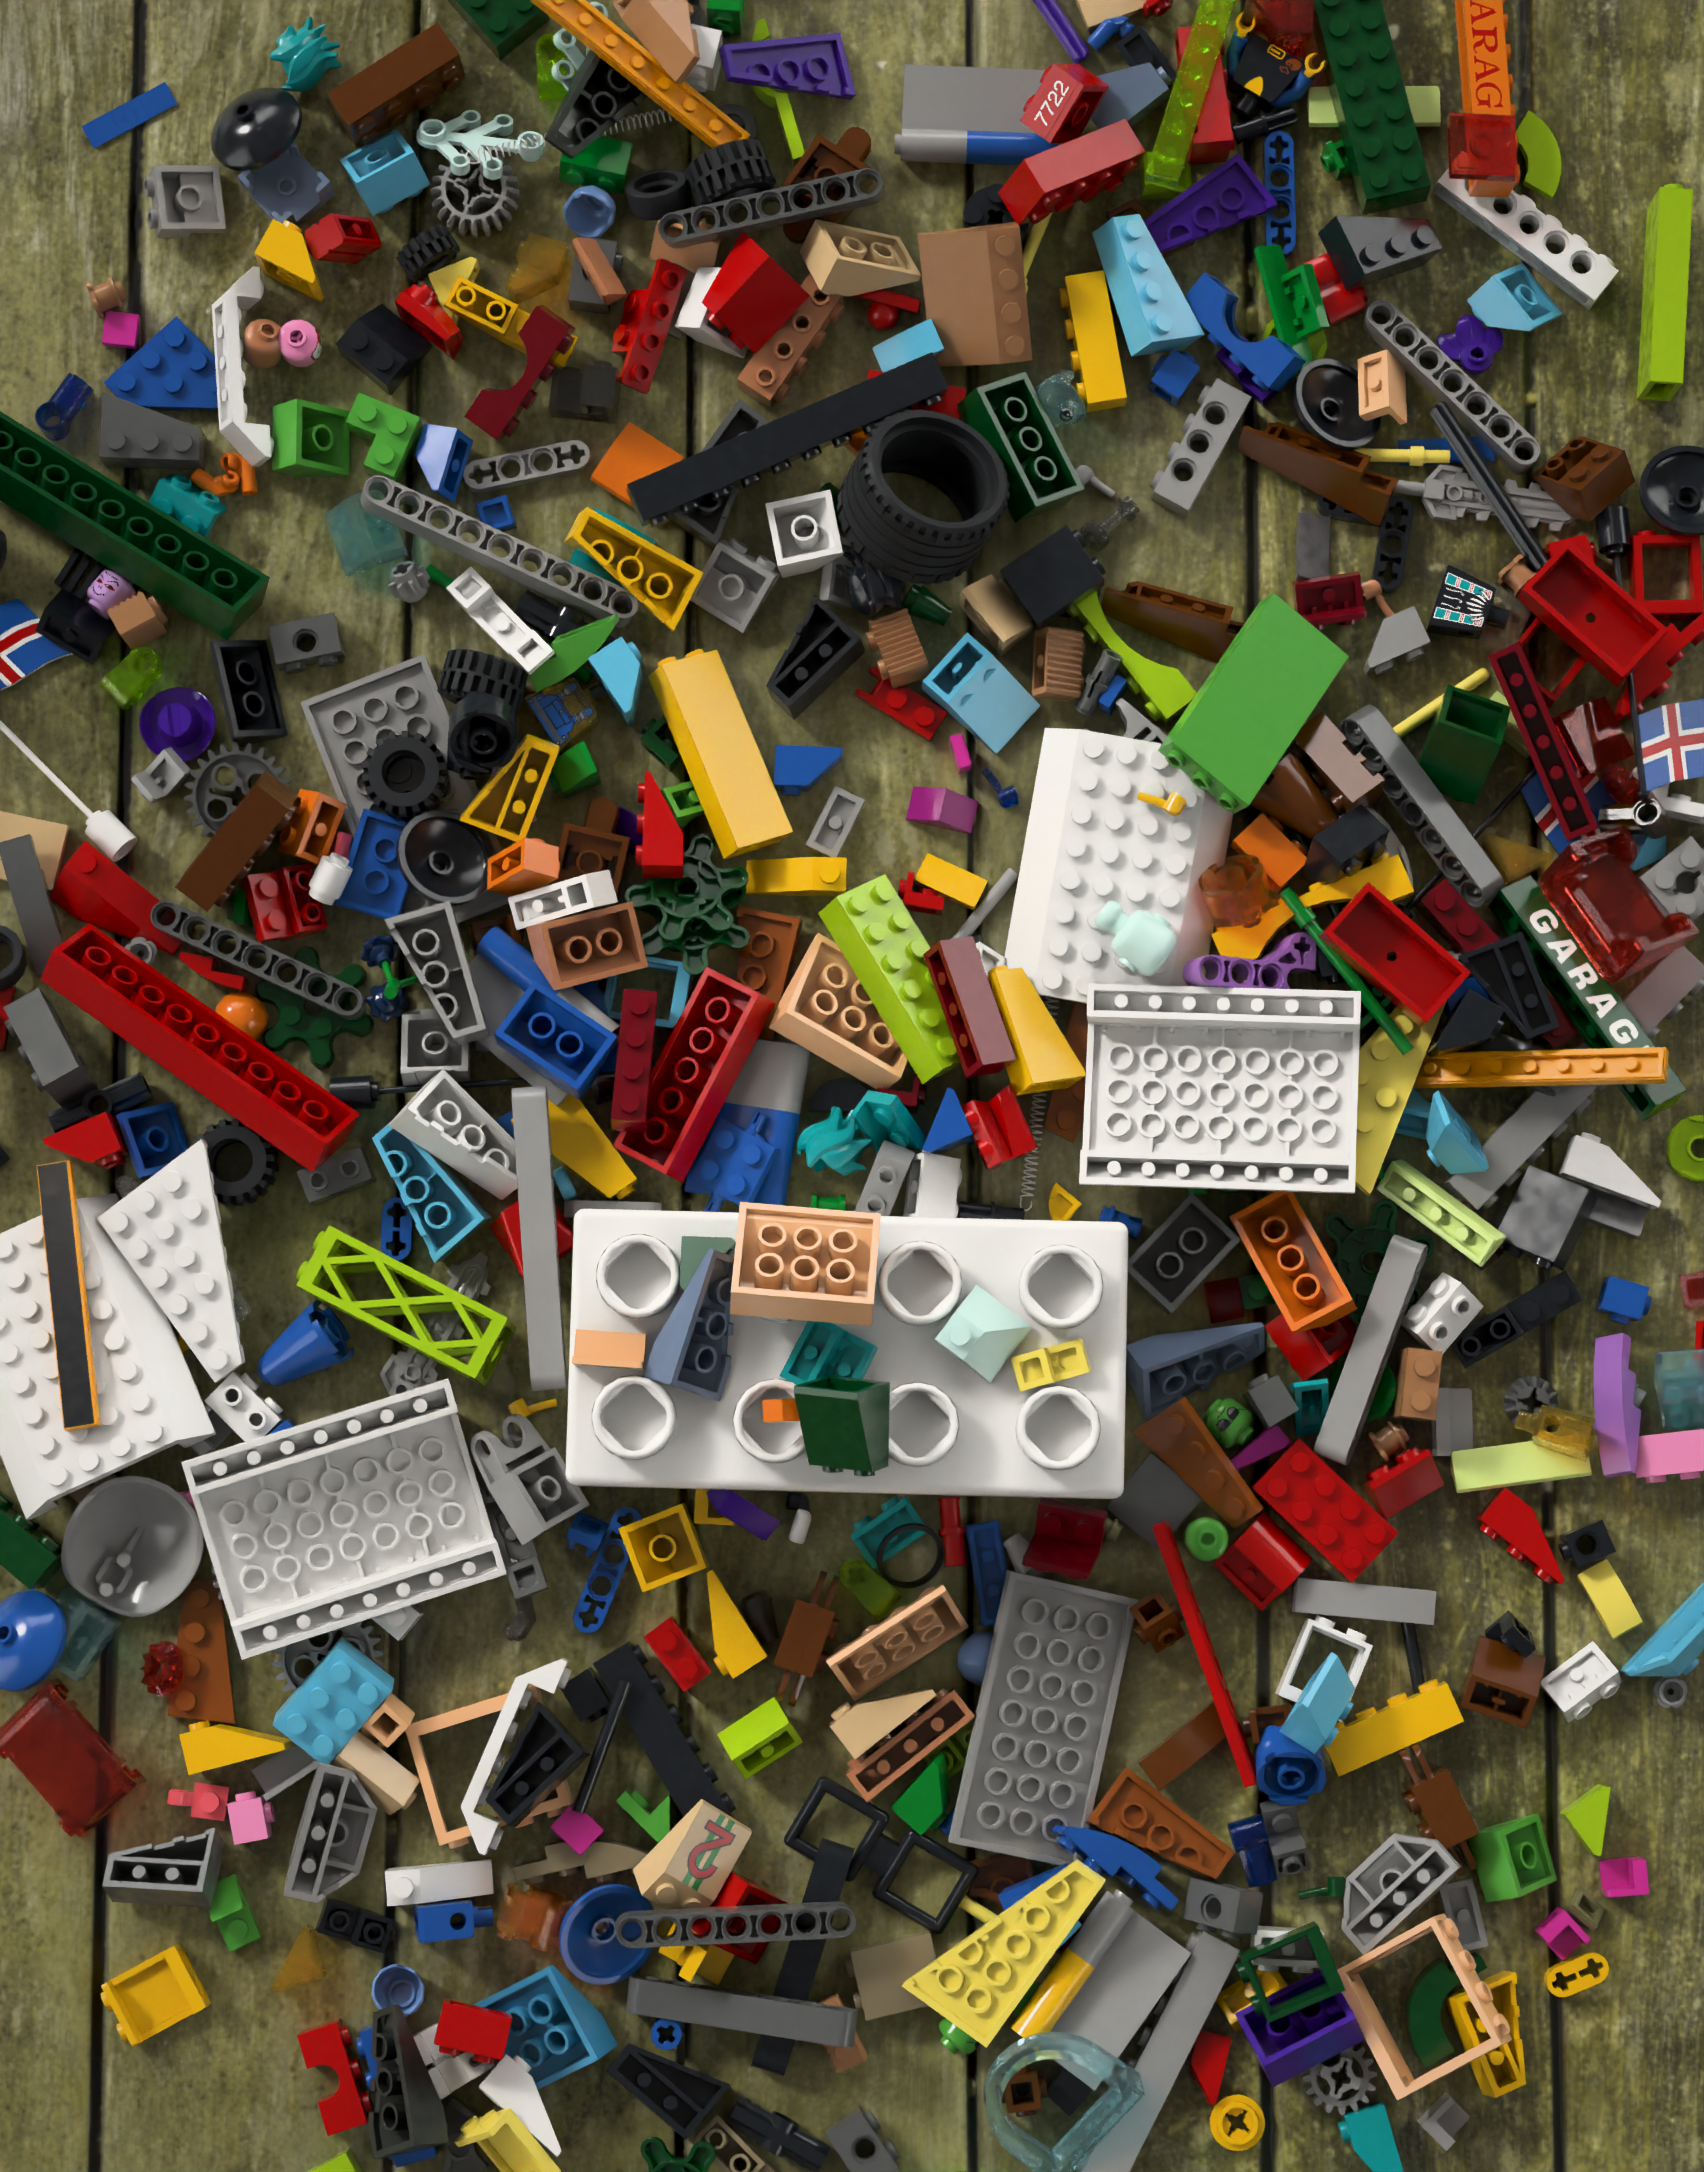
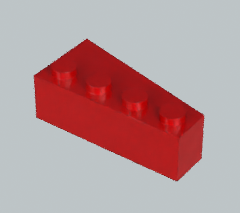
M1216 24L1177 28L1175 49L1180 79L1179 87L1187 163L1199 165L1226 162L1230 150H1234V133L1231 130L1230 123L1231 104L1230 99H1227L1225 88L1228 86L1227 68L1222 67L1221 56L1224 55L1223 35L1218 36Z

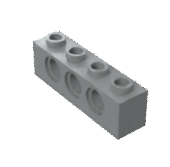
M1216 378L1212 387L1208 385L1204 387L1197 403L1201 404L1196 415L1189 414L1181 431L1186 433L1180 444L1176 441L1173 443L1165 458L1170 461L1165 472L1158 470L1150 485V488L1154 489L1151 500L1184 518L1187 517L1248 408L1251 396ZM1214 412L1222 417L1223 422L1213 425L1207 421L1205 416L1208 413ZM1201 441L1206 445L1207 450L1203 453H1196L1191 449L1190 443ZM1178 469H1185L1190 473L1191 479L1180 481L1175 477L1174 472Z

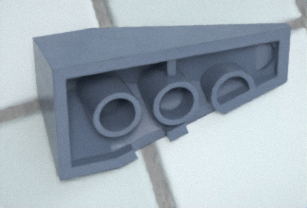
M709 1248L655 1340L643 1377L717 1401L721 1400L730 1372L732 1357L727 1355L728 1336L733 1335L734 1323L729 1322L734 1265L733 1256Z
M1261 1322L1159 1334L1126 1345V1372L1144 1419L1152 1418L1199 1388L1202 1392L1212 1386L1210 1383L1212 1379L1225 1371L1227 1373L1236 1371L1265 1352L1264 1325Z

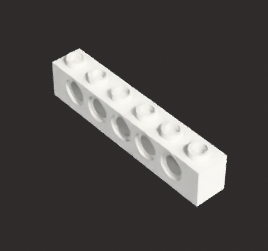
M1461 152L1437 181L1433 193L1586 309L1590 310L1619 271L1615 268L1613 261L1603 254H1596L1588 247V243L1577 234L1571 235L1563 229L1561 222L1556 217L1542 213L1536 208L1534 201L1526 195H1518L1512 190L1508 197L1469 196V189L1467 187L1469 185L1467 158ZM1503 204L1508 208L1509 213L1500 214L1496 212L1493 205ZM1520 224H1530L1534 228L1535 233H1524L1520 228ZM1554 243L1558 245L1561 253L1553 254L1549 252L1546 244ZM1572 264H1583L1587 269V273H1577L1573 269Z

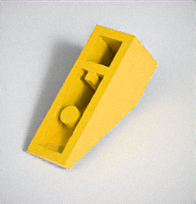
M800 857L747 860L749 881L746 885V894L837 897L846 892L847 858Z
M712 1569L707 1573L714 1650L718 1655L713 1660L723 1676L729 1673L734 1679L768 1657V1654L718 1575Z
M209 1720L190 1724V1732L179 1735L188 1775L295 1747L294 1742L287 1738L222 1723L210 1726Z

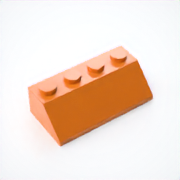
M1275 1191L1229 1216L1293 1334L1327 1326L1357 1310L1350 1293L1293 1192Z

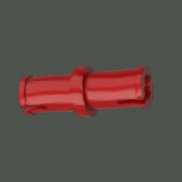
M960 1497L938 1499L942 1527L938 1531L939 1537L943 1538L945 1567L966 1565L962 1536L966 1532L965 1527L961 1526Z

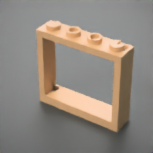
M534 1685L528 1687L529 1690L533 1691L530 1699L532 1711L537 1702L544 1704L539 1687ZM509 1693L411 1723L405 1730L439 1846L448 1843L450 1849L468 1844V1837L472 1835L468 1825L451 1831L447 1830L420 1735L500 1711ZM567 1779L556 1788L558 1797L541 1802L515 1828L534 1823L533 1816L545 1812L548 1818L563 1814L567 1810L566 1806L573 1803ZM499 1815L495 1816V1818L502 1820L498 1829H501V1826L507 1825Z
M1445 1913L1433 1916L1337 1970L1345 1988L1342 1994L1353 2011L1363 2036L1397 2100L1415 2093L1512 2040L1509 2035L1510 2026L1506 2018L1501 2013L1498 2014L1492 2003L1493 1995L1490 1988L1485 1982L1480 1981L1475 1971L1476 1963L1468 1950L1463 1949L1457 1938L1459 1936L1458 1929L1455 1923L1446 1917ZM1434 1931L1491 2039L1414 2079L1359 1972Z

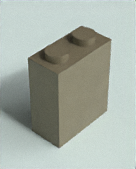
M930 1930L850 1949L851 1958L845 1959L849 1980L856 1978L859 1992L853 1993L854 2002L858 2014L864 2012L866 2021L928 2006L902 1987V1984L937 1959Z

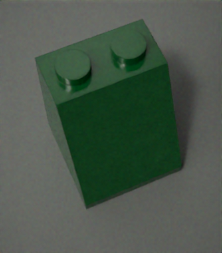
M1447 685L1417 760L1440 793L1450 796L1459 802L1475 804L1502 745L1510 713L1509 706L1455 686Z
M824 1376L794 1386V1396L809 1465L822 1466V1471L829 1473L843 1472V1469L854 1470V1475L874 1476L875 1471L888 1467L890 1382Z

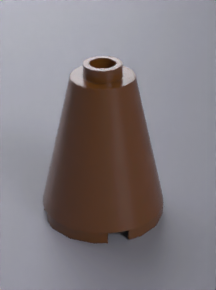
M1291 752L1275 766L1250 803L1254 808L1275 818L1277 821L1313 840L1315 835L1339 819V816L1297 756Z

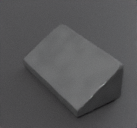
M1307 512L1298 513L1295 581L1329 576L1330 517Z
M1583 1184V1187L1590 1189L1598 1198L1587 1222L1633 1239L1640 1238L1647 1207Z

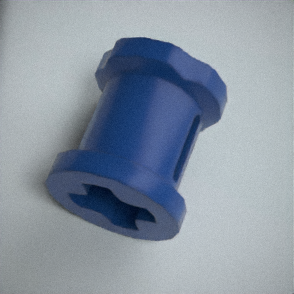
M658 2018L651 2029L652 2042L661 2050L675 2048L683 2034L681 2021ZM669 2025L673 2026L672 2034L675 2038L668 2036L662 2039L660 2037L662 2030L659 2027L667 2028Z

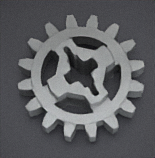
M1362 2045L1358 2046L1355 2050L1352 2046L1337 2054L1335 2059L1327 2063L1321 2062L1310 2068L1309 2073L1301 2075L1303 2081L1310 2082V2085L1304 2089L1307 2095L1316 2093L1312 2102L1318 2106L1324 2101L1327 2113H1330L1334 2106H1337L1340 2115L1345 2114V2106H1350L1356 2112L1358 2111L1356 2102L1359 2099L1365 2103L1369 2102L1365 2095L1366 2090L1375 2091L1376 2087L1369 2082V2078L1377 2077V2072L1368 2069V2066L1374 2060L1371 2056L1362 2058L1366 2050ZM1353 2057L1360 2065L1361 2076L1354 2073L1351 2068ZM1340 2068H1342L1347 2077L1345 2080L1339 2079L1336 2084L1331 2074L1332 2072H1339ZM1316 2075L1324 2078L1327 2083L1325 2094L1317 2084ZM1350 2089L1356 2090L1351 2095L1341 2098L1342 2093Z

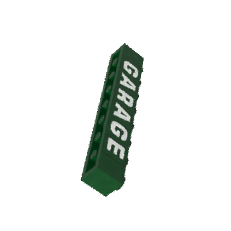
M1531 875L1501 889L1488 907L1509 936L1523 932L1543 984L1590 1049L1656 1047L1643 1031L1639 1021L1632 1016L1624 1005L1620 995L1614 991L1603 976L1602 970L1595 965L1587 954L1581 941L1574 936L1566 925L1562 915L1550 903L1544 890L1537 885ZM1669 1065L1667 1084H1617L1642 1121L1672 1107L1686 1091L1679 1076L1672 1071Z

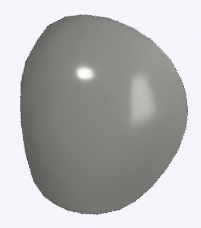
M134 1475L112 1478L90 1491L72 1514L62 1543L61 1563L63 1573L67 1581L78 1593L96 1605L119 1615L144 1617L156 1613L169 1605L190 1584L202 1558L203 1532L193 1507L170 1486L151 1478Z

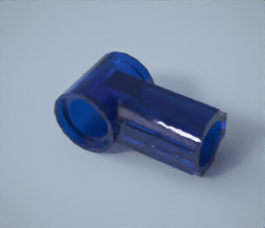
M69 373L50 400L38 407L35 413V420L42 434L52 441L64 439L70 431L71 422L93 394V388L78 376ZM53 416L60 417L57 425L53 427L45 425L49 418Z
M1261 1814L1227 1823L1235 1852L1239 1853L1248 1887H1258L1278 1880L1267 1846L1269 1839Z

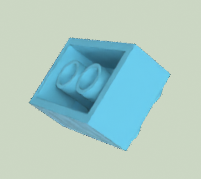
M341 1636L276 1712L273 1726L315 1760L330 1764L392 1692L394 1678Z

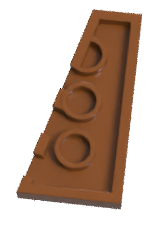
M1074 1002L1065 1039L1086 1073L1087 1004ZM1086 1076L1069 1088L1052 1090L1043 1127L1072 1144L1084 1122Z
M1185 1396L1132 1431L1233 1528L1264 1509Z
M192 1579L184 1590L167 1716L236 1724L233 1682L231 1680L229 1664V1645L227 1646L224 1600H219L218 1593L220 1588H215L211 1581Z

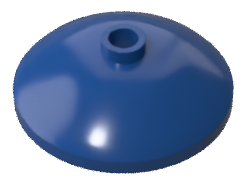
M34 1590L20 1591L7 1597L0 1603V1689L20 1692L38 1685L52 1672L62 1655L67 1631L65 1616L59 1604L52 1597Z
M622 1884L603 1885L581 1896L566 1913L559 1932V1950L567 1968L582 1981L596 1985L616 1983L635 1973L648 1959L653 1947L627 1948L623 1946L617 1939L615 1923L624 1912L654 1910L647 1898L643 1897L636 1889ZM630 1921L624 1924L621 1932L624 1936L632 1938L639 1934L641 1926L637 1922ZM603 1922L602 1927L599 1928V1929H596L597 1925H598L599 1923Z

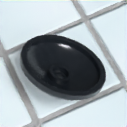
M259 88L240 95L224 108L215 122L210 140L213 154L222 165L232 170H253L269 164L281 156L296 139L302 124L300 105L292 94L280 88Z
M1326 358L1308 363L1297 374L1293 384V401L1299 418L1312 435L1323 443L1342 450L1361 448L1375 437L1380 427L1381 417L1365 422L1359 416L1358 371L1341 361Z
M1676 446L1666 449L1649 461L1641 475L1639 483L1641 504L1648 516L1657 525L1669 532L1684 536L1704 535V448ZM1681 500H1687L1690 504H1684Z
M433 810L417 815L403 828L397 841V863L405 881L420 896L436 904L450 901L452 906H457L473 901L487 888L488 859L493 854L486 837L478 827L460 821V815L454 812ZM433 864L439 865L441 871L436 869Z

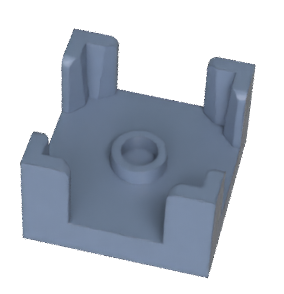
M295 142L281 156L260 168L255 174L253 170H244L237 176L243 190L271 221L274 219L282 224L286 220L299 226L335 195L328 178L321 171L317 172L301 155L299 147Z

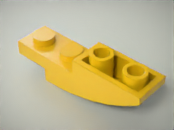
M458 275L444 303V307L483 332L527 355L525 345L518 333L531 314L519 309L518 304ZM571 335L575 339L569 350L564 355L559 353L553 363L563 370L578 342V337Z

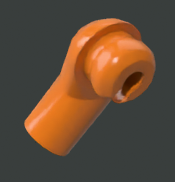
M236 452L224 453L220 458V465L226 471L232 470L239 475L242 495L254 496L258 494L255 467H252L242 455Z
M197 468L190 478L191 482L199 488L217 497L233 494L240 487V477L232 470L226 471V474L212 477L201 468Z

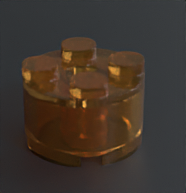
M1241 854L1226 858L1227 864L1219 868L1216 863L1209 866L1201 874L1198 883L1214 926L1216 928L1240 925L1244 928L1257 926L1262 920L1261 916L1276 901L1262 863L1259 862V859L1254 855Z
M519 1883L507 1884L496 1924L498 1928L497 1936L510 1941H517V1938L530 1941V1947L542 1951H549L550 1946L558 1947L561 1924L574 1902L572 1900L565 1902L566 1896L541 1887L530 1885L529 1890L521 1891L519 1890Z

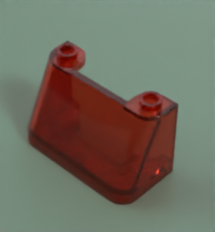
M1624 825L1570 843L1545 870L1540 881L1541 890L1550 905L1600 976L1609 983H1616L1626 979L1688 944L1700 933L1691 918L1683 912H1675L1665 918L1629 868L1637 857V845Z
M57 1678L48 1680L0 1727V1756L4 1759L8 1757L60 1816L59 1824L69 1836L73 1837L76 1834L79 1837H84L146 1783L147 1780L137 1768L132 1771L127 1765L122 1767L126 1760L122 1756L118 1757L75 1707L78 1704L74 1700L66 1701L68 1698L66 1694L69 1692V1689Z

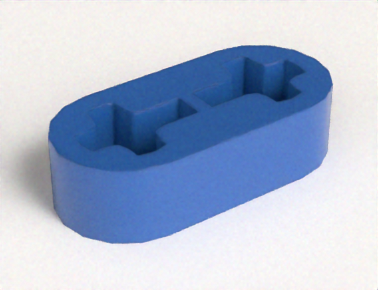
M391 1198L384 1204L381 1222V1251L399 1262L406 1260L412 1253L414 1219L402 1198ZM396 1204H401V1208L407 1210V1215L400 1218V1228L395 1227V1218L389 1216V1210H394ZM395 1232H400L399 1240L401 1243L406 1244L405 1250L399 1251V1256H394V1252L388 1249V1244L395 1241Z

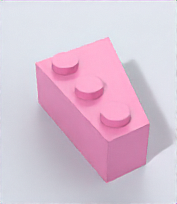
M1704 1429L1639 1436L1636 1478L1645 1477L1646 1484L1667 1481L1666 1475L1677 1473L1680 1474V1480L1701 1478L1700 1471H1704Z

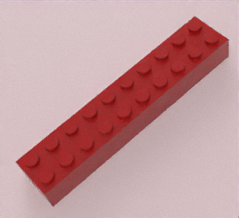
M89 923L52 950L40 978L41 981L101 1022L109 1030L132 1044L136 1049L156 1061L164 1069L173 1073L191 1088L197 1090L218 1107L228 1112L246 1127L252 1129L270 1142V1144L283 1151L301 1166L313 1172L346 1143L360 1115L358 1112Z

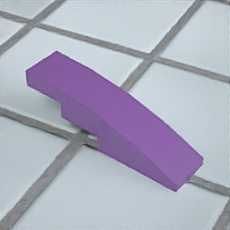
M1625 1333L1595 1338L1594 1409L1603 1476L1607 1478L1636 1473L1641 1410L1633 1405L1636 1373L1628 1369L1631 1337Z

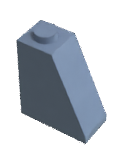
M1150 62L1098 75L1097 77L1110 87L1091 119L1098 129L1126 119L1132 128L1174 95L1168 87L1173 81L1162 66L1156 70Z

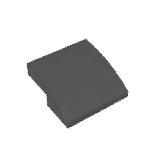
M1151 1451L1124 1484L1122 1495L1112 1499L1106 1508L1159 1551L1160 1549L1152 1526L1155 1523L1167 1520L1174 1533L1198 1504L1201 1497Z

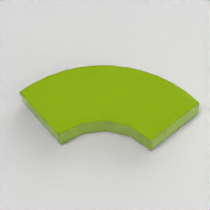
M1528 110L1515 132L1518 137V148L1526 160L1527 173L1523 185L1551 201L1561 176L1560 150L1549 127L1536 114Z

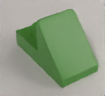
M692 781L661 790L664 799L681 828H684L695 817L705 814Z
M626 1789L617 1798L616 1802L658 1843L671 1831L670 1794L652 1813L647 1809L650 1802L638 1790L631 1793Z
M234 1873L217 1881L213 1906L208 1908L211 1921L217 1922L230 1952L261 1938L263 1935L237 1874Z

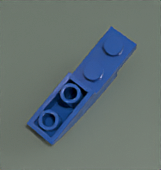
M1055 1825L1052 1829V1832L1059 1837L1057 1843L1065 1851L1072 1855L1076 1852L1085 1860L1083 1863L1099 1875L1113 1877L1118 1871L1115 1875L1117 1879L1131 1889L1133 1886L1136 1887L1143 1894L1141 1900L1153 1910L1163 1909L1171 1911L1178 1903L1179 1899L1155 1879L1162 1866L1133 1845L1117 1837L1085 1828Z

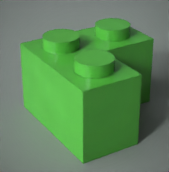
M358 392L346 424L350 433L373 442L363 466L370 476H384L400 484L423 429L419 416Z

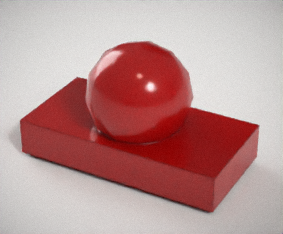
M885 289L854 295L856 298L873 302L868 308L867 318L871 326L879 331H887L896 326L900 315L899 310L919 315L922 305L919 299Z

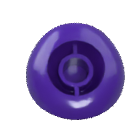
M174 687L159 692L147 701L139 717L141 737L147 747L157 756L163 749L172 747L184 762L197 758L207 749L213 738L216 724L215 713L209 700L199 691L186 687Z

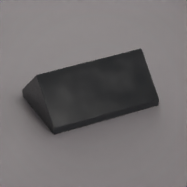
M213 640L209 642L231 740L238 742L240 747L247 746L248 743L256 744L287 736L266 640Z

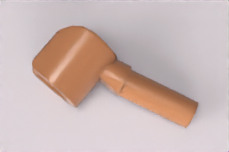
M1369 580L1361 584L1363 601L1374 598L1376 604H1378L1386 617L1394 615V612L1382 596V589L1378 581Z

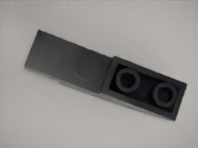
M1564 1270L1465 1328L1451 1346L1466 1369L1583 1300V1297L1568 1272Z

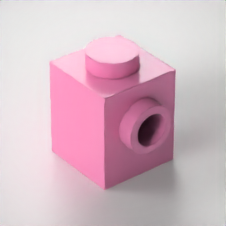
M255 1791L235 1794L236 1801L227 1804L234 1845L267 1839L273 1836L271 1823L275 1822L273 1803L267 1802L263 1796L256 1797Z

